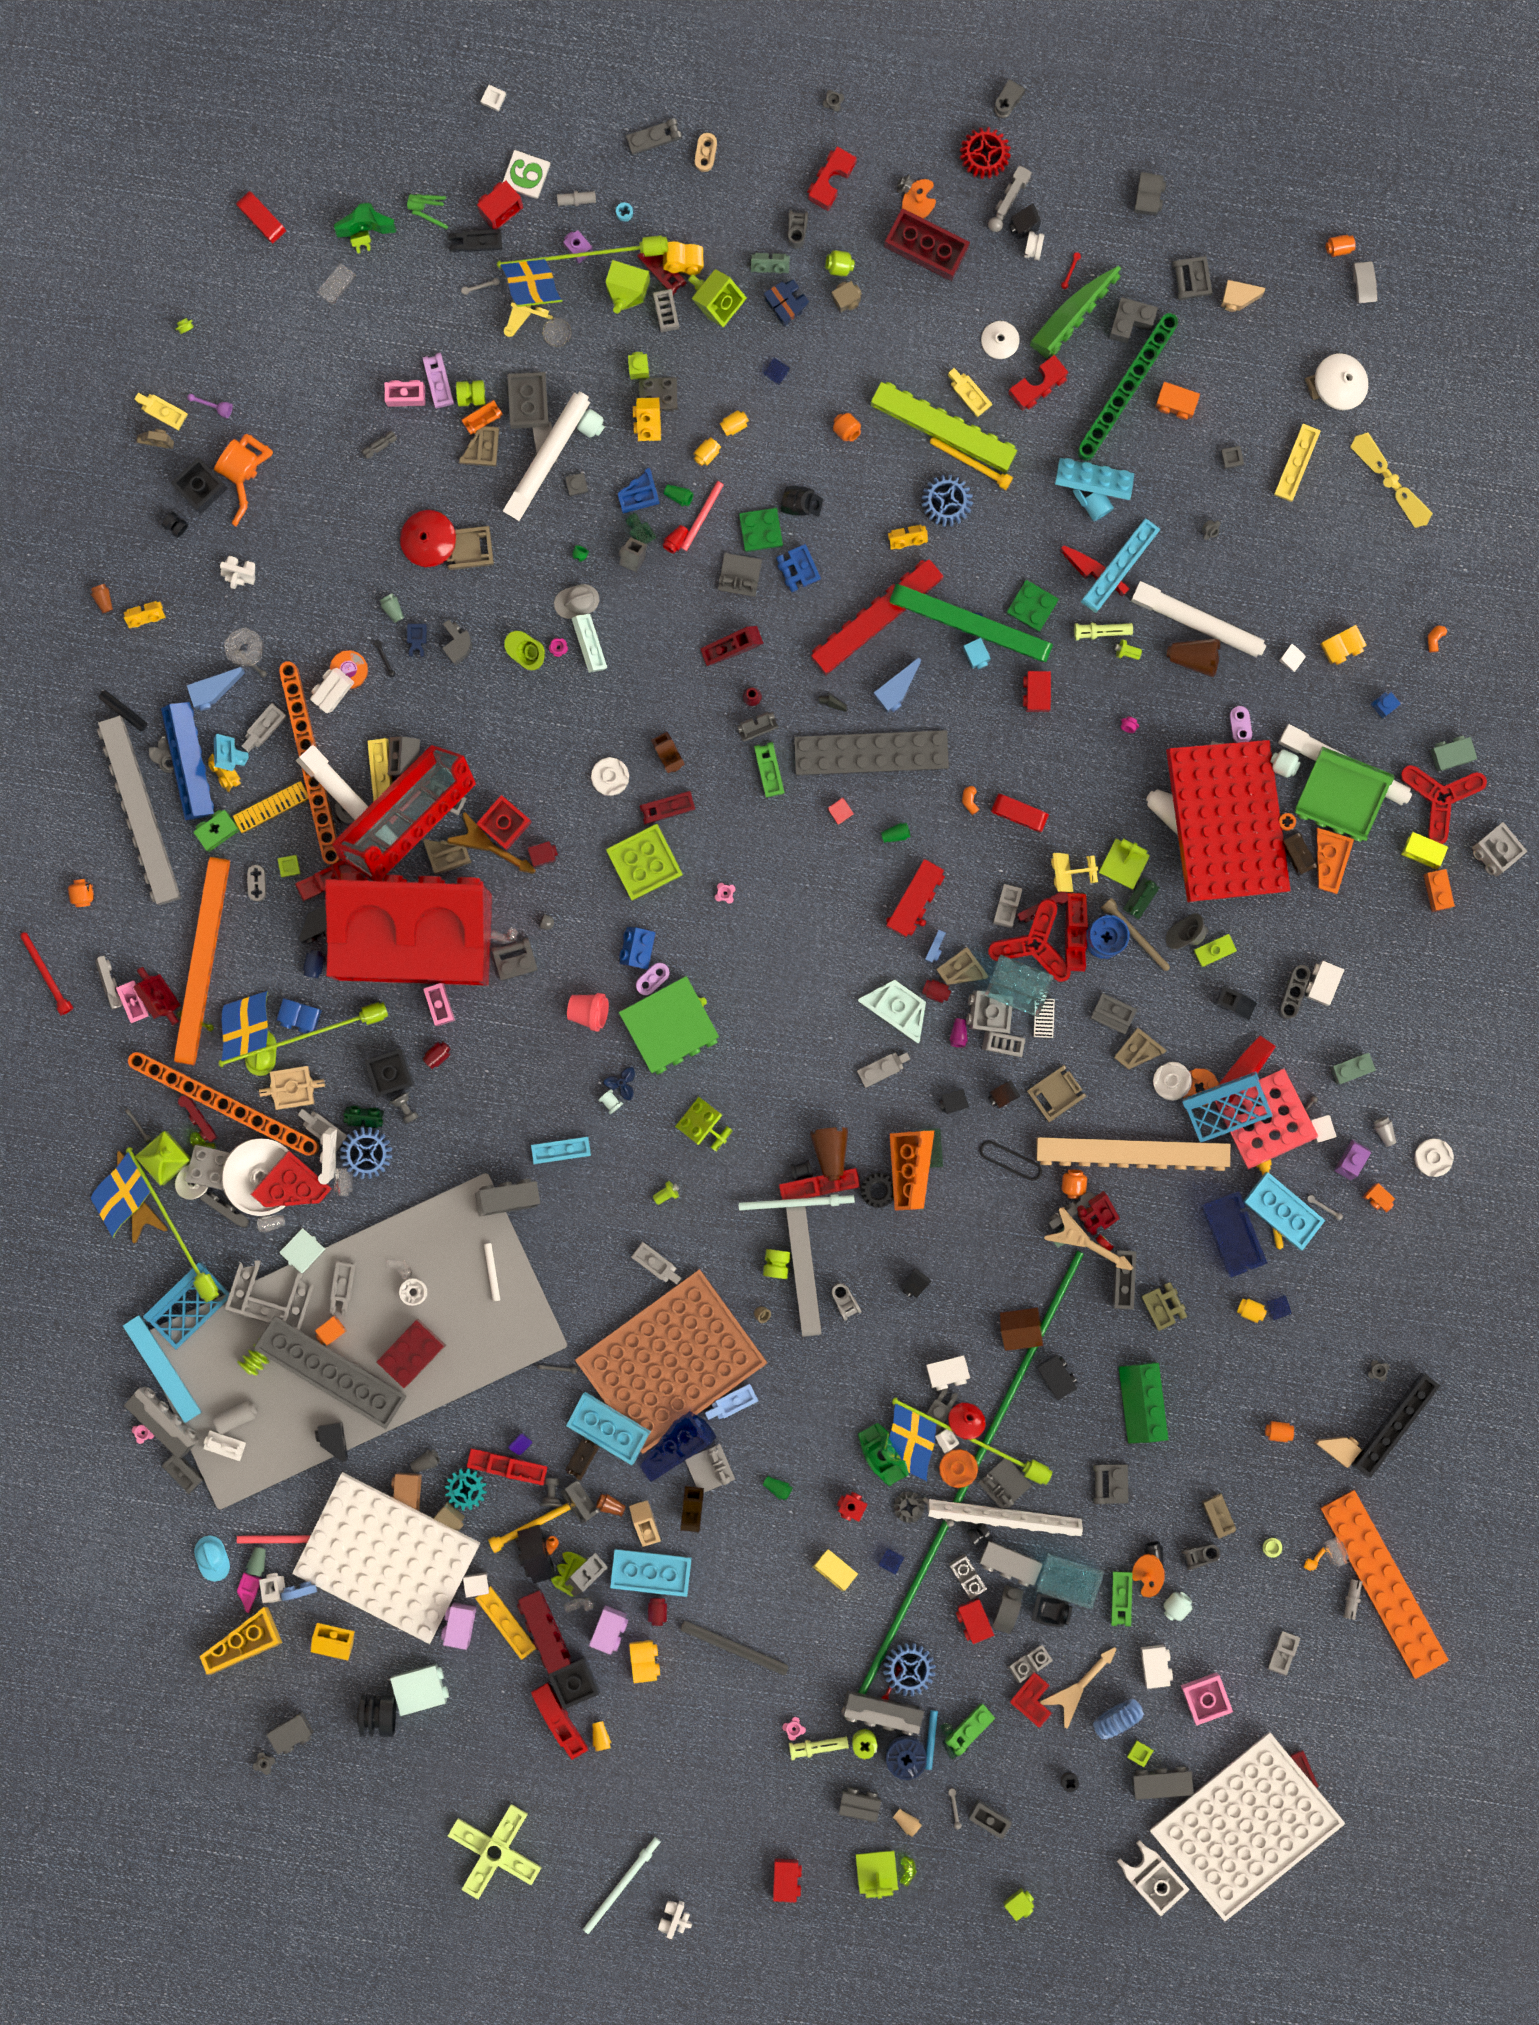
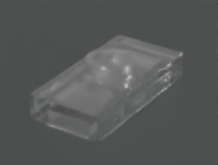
M340 263L317 293L333 305L356 275Z

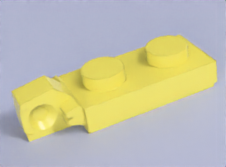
M955 368L948 373V376L953 381L951 383L953 390L977 418L992 406V403L968 375L966 376L964 373L960 375Z
M138 393L135 397L136 402L143 405L141 409L145 413L178 431L188 415L186 412L155 395L149 394L147 398Z

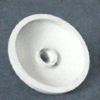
M1333 354L1325 358L1317 367L1315 386L1319 396L1327 405L1337 410H1350L1358 406L1366 397L1368 377L1363 366L1355 358L1347 354Z

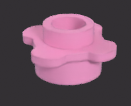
M719 883L717 885L718 892L715 895L716 901L732 903L734 900L733 892L736 890L735 886Z
M143 1424L132 1428V1432L137 1438L136 1441L140 1444L144 1443L146 1439L154 1437Z
M793 1717L792 1721L784 1723L782 1727L789 1735L788 1738L790 1740H795L800 1734L803 1735L805 1733V1727L801 1726L800 1720L797 1717Z

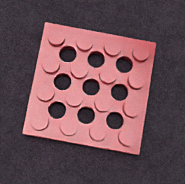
M1285 1069L1259 1080L1273 1114L1271 1122L1263 1123L1258 1121L1253 1123L1254 1129L1252 1131H1245L1242 1127L1229 1132L1247 1169L1318 1138V1134ZM1256 1086L1248 1088L1245 1095L1257 1098L1259 1092ZM1272 1090H1278L1281 1095L1279 1098L1274 1099L1269 1093ZM1236 1095L1231 1103L1238 1106L1242 1097ZM1244 1098L1241 1106L1251 1112L1253 1104L1252 1101ZM1217 1100L1214 1101L1218 1111L1221 1112L1223 1104ZM1262 1105L1259 1107L1255 1106L1253 1113L1259 1116L1267 1113ZM1225 1106L1222 1114L1233 1118L1235 1108ZM1282 1106L1287 1107L1289 1113L1287 1115H1280L1278 1109ZM1237 1114L1235 1120L1245 1122L1249 1114ZM1222 1117L1226 1127L1228 1128L1231 1121ZM1294 1123L1298 1129L1295 1132H1289L1286 1127L1288 1124ZM1272 1131H1277L1280 1134V1138L1272 1140L1269 1134ZM1259 1139L1263 1145L1260 1148H1254L1251 1143L1253 1140Z

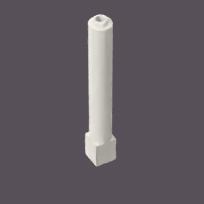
M580 391L578 394L573 393L503 510L505 513L520 521L589 406L590 402L587 401L589 398L587 395Z
M1141 581L1131 599V602L1150 611L1154 610L1208 636L1220 639L1221 642L1254 657H1257L1258 654L1262 656L1266 645L1263 644L1265 640L1161 593V590Z
M1290 724L1286 726L1278 744L1297 754L1301 753L1316 761L1322 746L1341 753ZM1393 780L1385 797L1400 805L1403 803L1407 804L1412 796V793H1410L1411 788Z
M314 745L296 760L311 778L314 777L354 820L368 808L363 800L330 767L329 761ZM386 825L375 835L376 838L388 846H391L398 839Z

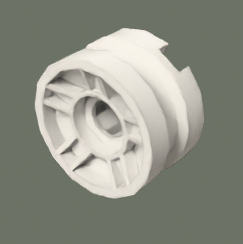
M1029 231L1025 250L1027 255H1024V258L1029 259L1033 257L1034 260L1039 261L1044 234L1039 233L1037 235Z
M412 1278L406 1280L399 1289L400 1298L407 1305L421 1304L427 1297V1287L419 1279ZM412 1288L417 1290L415 1296L409 1293Z

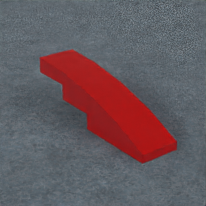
M1063 546L1060 549L1064 557L1085 579L1092 575L1098 580L1106 569L1103 565L1079 551L1067 546ZM1121 581L1115 590L1123 597L1129 591V588Z
M354 855L351 858L352 861L354 860V862L360 864L367 871L369 870L362 857ZM341 860L332 864L331 867L297 882L295 886L304 902L326 892V880H340L342 873H362Z
M1067 893L1065 922L1066 970L1085 972L1086 930L1088 928L1086 894Z
M1259 1036L1236 1061L1219 1085L1253 1072L1258 1074L1276 1046L1264 1037ZM1237 1094L1230 1095L1228 1102L1231 1103Z
M857 1168L845 1170L843 1176L839 1177L840 1180L828 1181V1178H824L821 1175L779 1184L782 1200L811 1198L861 1187Z
M470 1448L466 1464L467 1468L538 1485L544 1484L547 1466L473 1448Z

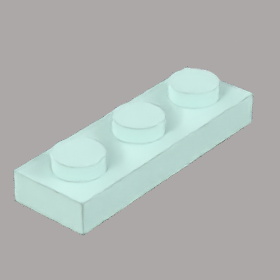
M590 614L571 618L589 673L606 669L607 665Z

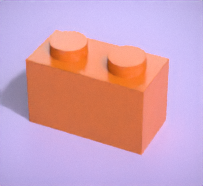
M1164 382L1155 407L1159 408L1158 411L1169 414L1171 412L1177 414V417L1180 419H1191L1200 393Z
M1447 870L1424 874L1431 911L1435 912L1455 907Z

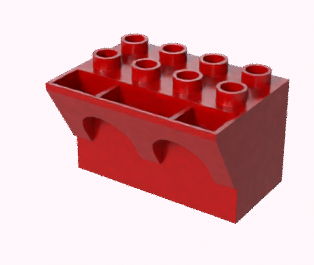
M342 873L340 880H326L328 943L326 976L336 981L489 986L491 892L483 885L480 878L458 877L457 884H445V880H441L442 877L418 876V883H409L401 875H385L380 881H368V878L364 877L363 874Z

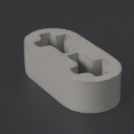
M253 865L247 872L248 895L253 901L260 902L265 899L267 893L266 873L261 866ZM255 869L262 873L258 876V882H256L255 876L251 875L255 872ZM256 885H258V889L262 891V894L259 895V898H256L255 895H252V892L256 891Z

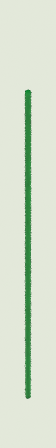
M1079 1251L1076 1252L1041 1323L1042 1338L1084 1255ZM1038 1347L1028 1349L982 1443L990 1445ZM980 1446L975 1456L978 1467L987 1451L982 1446ZM969 1485L959 1488L953 1500L954 1503H961ZM943 1520L858 1693H867L949 1526H947L945 1520Z

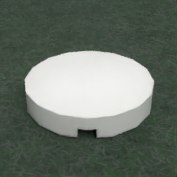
M608 757L601 759L595 764L591 779L593 786L598 792L603 795L614 796L625 790L629 783V772L622 761Z
M1169 1062L1160 1066L1153 1078L1156 1092L1164 1099L1173 1101L1184 1097L1190 1090L1192 1083L1190 1072L1185 1066L1177 1062Z
M1429 1139L1423 1141L1417 1147L1414 1160L1416 1167L1421 1173L1427 1176L1438 1177L1450 1170L1454 1155L1451 1147L1446 1142L1440 1139Z

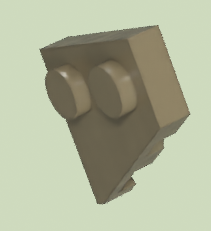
M484 426L477 430L464 455L459 459V463L496 467L499 427Z
M155 429L154 432L147 431L139 434L136 441L139 444L173 449L174 441L166 434V431Z
M423 840L435 875L472 863L467 848L464 846L449 844L447 841Z
M968 947L936 969L947 985L982 980L989 977Z
M1137 1028L1114 1056V1059L1129 1070L1165 1053L1167 1050Z

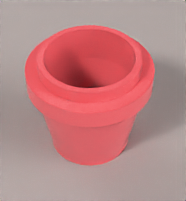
M596 993V995H572L568 1003L567 1018L570 1021L589 1027L591 1031L598 1032L600 1028L604 1027L607 1020L608 999L602 993Z

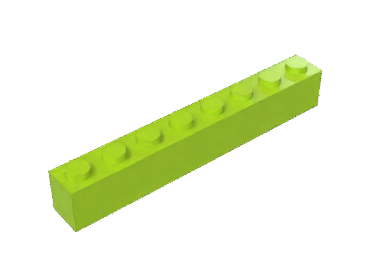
M881 382L871 401V407L931 437H935L1005 474L1016 456L1017 450L1014 449L1015 446L1013 444L998 441L997 436L991 433L985 434L981 432L979 427L975 425L969 426L964 423L963 419L957 416L951 417L947 415L945 410L938 407L935 409L930 406L929 402L923 399L917 400L913 398V395L908 391L903 390L901 392L897 390L896 386L892 383Z

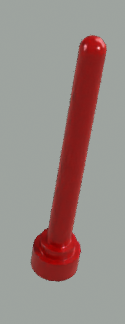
M26 932L21 933L20 937L57 1001L56 1009L58 1013L62 1016L72 1011L74 1008L71 1002L63 998Z

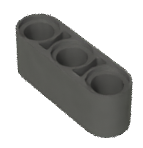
M1305 965L1294 967L1290 973L1278 1010L1279 1015L1283 1019L1294 1018L1299 1011L1310 978V970ZM1298 969H1302L1305 972L1303 979L1297 978L1296 971ZM1292 987H1296L1299 991V995L1296 998L1290 995ZM1286 1005L1291 1006L1293 1009V1013L1290 1016L1284 1013Z

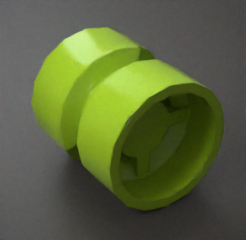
M474 380L471 384L468 381L456 382L458 407L469 406L470 403H473L475 406L485 405L484 380Z
M766 1249L765 1260L767 1264L764 1265L763 1276L787 1279L788 1268L786 1264L789 1263L791 1252Z

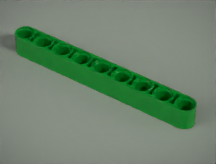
M1167 313L1161 318L1083 439L1078 449V456L1081 460L1089 461L1094 457L1178 325V318L1174 314ZM1164 321H1172L1173 327H1166ZM1154 337H1162L1163 343H1156ZM1151 352L1153 358L1146 359L1143 353ZM1141 368L1143 374L1136 375L1133 369ZM1129 383L1132 385L1133 389L1131 391H1126L1123 388V385ZM1113 400H1121L1122 406L1116 407L1113 404ZM1109 415L1112 418V422L1106 423L1102 417ZM1099 431L1102 437L1096 439L1093 437L1092 432ZM1089 447L1092 453L1086 455L1083 453L1082 448Z
M895 584L889 600L894 605L1041 662H1047L1053 644L899 584Z

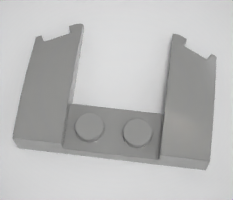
M257 1260L255 1261V1266L244 1268L242 1263H240L225 1311L268 1324L275 1315L300 1331L314 1286L308 1287L300 1280L303 1275L298 1273L287 1308L250 1297L261 1261Z

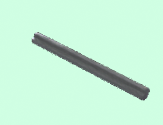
M683 1621L681 1625V1631L781 1675H786L788 1671V1665L688 1621Z

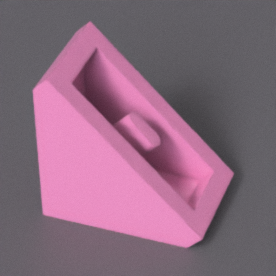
M135 981L116 988L130 1023L149 1016L146 1006L133 988L136 985Z

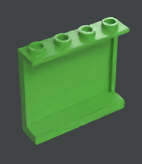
M1322 746L1296 805L1295 813L1301 819L1308 820L1310 818L1315 820V823L1321 827L1330 826L1333 828V831L1339 834H1344V832L1350 834L1351 838L1356 841H1367L1368 834L1389 786L1393 783L1394 775Z
M687 976L619 1012L652 1074L655 1072L657 1075L667 1070L666 1066L672 1063L675 1066L683 1062V1057L689 1054L692 1057L701 1052L699 1048L705 1045L709 1048L718 1043L716 1039L720 1038Z

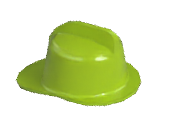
M513 631L506 636L504 641L505 649L512 659L527 670H536L542 666L545 650L541 642L522 631Z
M268 1031L267 1046L276 1044L274 1035ZM277 1047L246 1057L245 1063L248 1070L257 1076H264L270 1073L275 1066Z

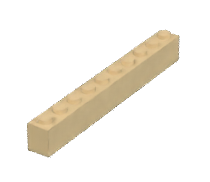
M1036 1138V1161H1040V1165H1052V1161L1059 1162L1061 1166H1071V1162H1079V1166H1090V1163H1098V1167H1109L1110 1163H1116L1117 1167L1129 1168V1164H1136V1168H1148V1165H1156V1169H1167V1165H1175V1169L1186 1170V1166H1194V1170H1206V1166L1213 1167L1214 1171H1225V1167H1230L1231 1144Z

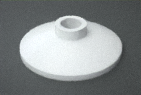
M993 322L983 331L981 337L982 347L989 356L995 359L1008 358L1018 348L1019 334L1015 327L1008 322ZM1001 335L1004 337V340L998 341L997 337Z
M187 1165L178 1173L175 1188L182 1198L192 1200L202 1196L208 1187L185 1181L189 1165Z

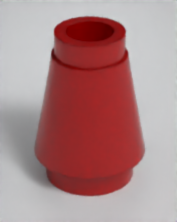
M679 525L664 539L662 546L668 552L675 554L676 551L680 550L689 531L684 526Z

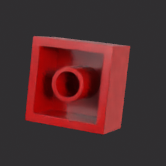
M507 180L503 183H497L493 187V191L489 195H483L477 204L480 215L492 229L500 228L524 208L521 197Z
M501 795L476 824L507 851L532 822Z

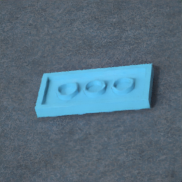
M1060 458L1055 485L1130 500L1134 473L1126 470L1111 469L1108 466H1097L1089 462H1078L1070 458Z
M1269 1172L1264 1173L1243 1201L1245 1205L1301 1251H1303L1325 1221Z
M586 1392L582 1394L566 1425L630 1465H633L651 1432Z
M615 1549L610 1588L687 1597L692 1557Z

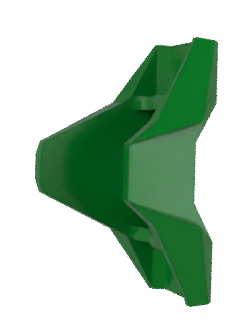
M370 203L359 204L351 214L334 224L337 238L350 237L359 231L374 230L381 234L396 233L397 230L394 219L376 212Z
M876 1423L858 1433L862 1453L872 1471L882 1481L891 1486L893 1483L909 1476L906 1461L901 1460L898 1453L895 1452L896 1450L888 1438L889 1432ZM879 1450H881V1452H882V1454H883V1456L885 1457L886 1460H881V1459H879V1457H878V1451H879Z

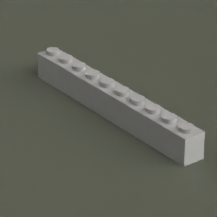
M121 716L99 722L100 728L97 729L100 739L104 740L105 746L103 751L106 758L109 757L111 761L109 769L112 776L115 775L117 780L115 788L118 794L121 793L123 800L120 803L123 811H127L129 817L126 819L129 829L133 830L134 837H132L134 846L139 848L140 851L138 859L141 866H144L146 873H144L145 881L151 885V899L157 905L181 899L124 719Z

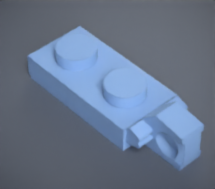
M749 1383L716 1400V1402L712 1403L713 1408L705 1412L708 1420L715 1416H718L720 1420L758 1402V1399Z

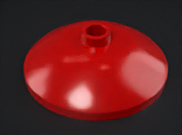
M434 510L419 511L413 514L402 528L400 535L401 548L408 560L418 566H438L451 556L455 548L456 532L454 526L440 512ZM426 533V539L422 540V535Z

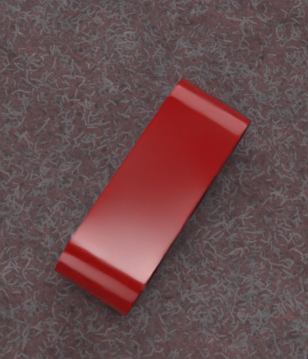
M251 191L236 203L238 208L272 244L287 232L282 224Z
M1002 794L997 795L991 812L1040 833H1042L1049 814Z

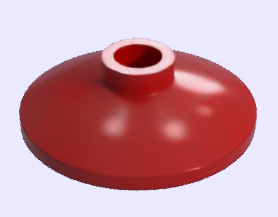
M959 1403L951 1409L948 1416L951 1430L962 1439H975L985 1429V1417L982 1411L973 1404ZM966 1416L970 1417L972 1421L967 1420Z

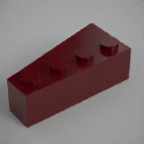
M541 1588L519 1598L517 1607L521 1615H525L527 1620L525 1625L529 1633L532 1632L534 1637L533 1643L536 1649L539 1650L542 1656L541 1661L548 1673L550 1674L570 1665L572 1657Z

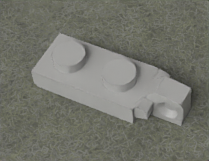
M271 703L248 729L245 735L247 740L242 745V748L248 753L254 746L259 748L287 716Z
M105 956L98 957L95 963L110 1008L112 1010L122 1007L123 1003L120 996L115 992L117 988L115 978L110 976L109 971L112 970L110 962L105 960Z
M896 1053L890 1054L857 1072L865 1088L899 1072L903 1069L902 1063L910 1060L908 1053L899 1057Z
M304 1109L299 1112L298 1116L305 1120L303 1126L320 1140L321 1135L328 1128L337 1129V1152L343 1144L342 1141L347 1139V1135L314 1111L311 1114Z
M644 1242L640 1244L631 1256L635 1261L665 1282L670 1279L675 1284H678L682 1279L674 1272L677 1268Z

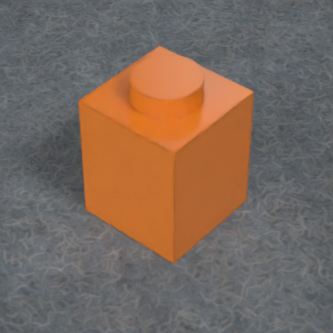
M333 1316L315 1330L317 1340L322 1345L325 1343L326 1346L347 1332L336 1316Z

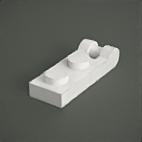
M328 1128L321 1135L320 1143L323 1145V1152L320 1155L322 1173L319 1175L318 1180L323 1185L328 1184L336 1174V1128Z

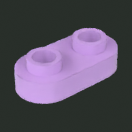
M1237 706L1229 715L1232 738L1235 743L1249 742L1252 738L1250 715L1245 707ZM1238 712L1243 714L1242 719L1237 718ZM1241 731L1246 733L1245 738L1240 737L1239 733Z
M658 962L653 964L637 979V991L642 995H649L654 992L669 977V968L664 963ZM662 969V974L656 975V970ZM648 982V987L642 988V983Z

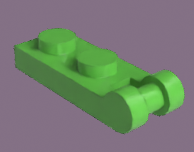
M769 742L765 746H754L766 798L785 794L773 742ZM769 752L770 757L763 759L762 754Z
M1113 1571L1111 1626H1117V1624L1131 1626L1132 1572ZM1118 1611H1125V1616H1118Z
M980 1703L946 1738L945 1743L954 1749L953 1752L957 1756L962 1755L966 1748L984 1731L995 1717L984 1704ZM958 1737L962 1740L960 1744L957 1742Z

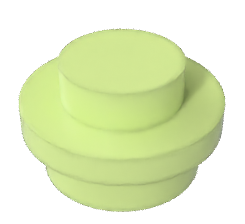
M1269 1538L1263 1543V1552L1268 1557H1277L1282 1552V1544L1276 1538Z

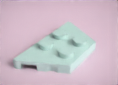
M896 980L859 998L858 1002L916 1043L920 1042L926 1005L923 999Z

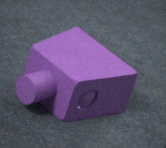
M1352 1139L1334 1171L1349 1180L1356 1178L1369 1158L1370 1150Z

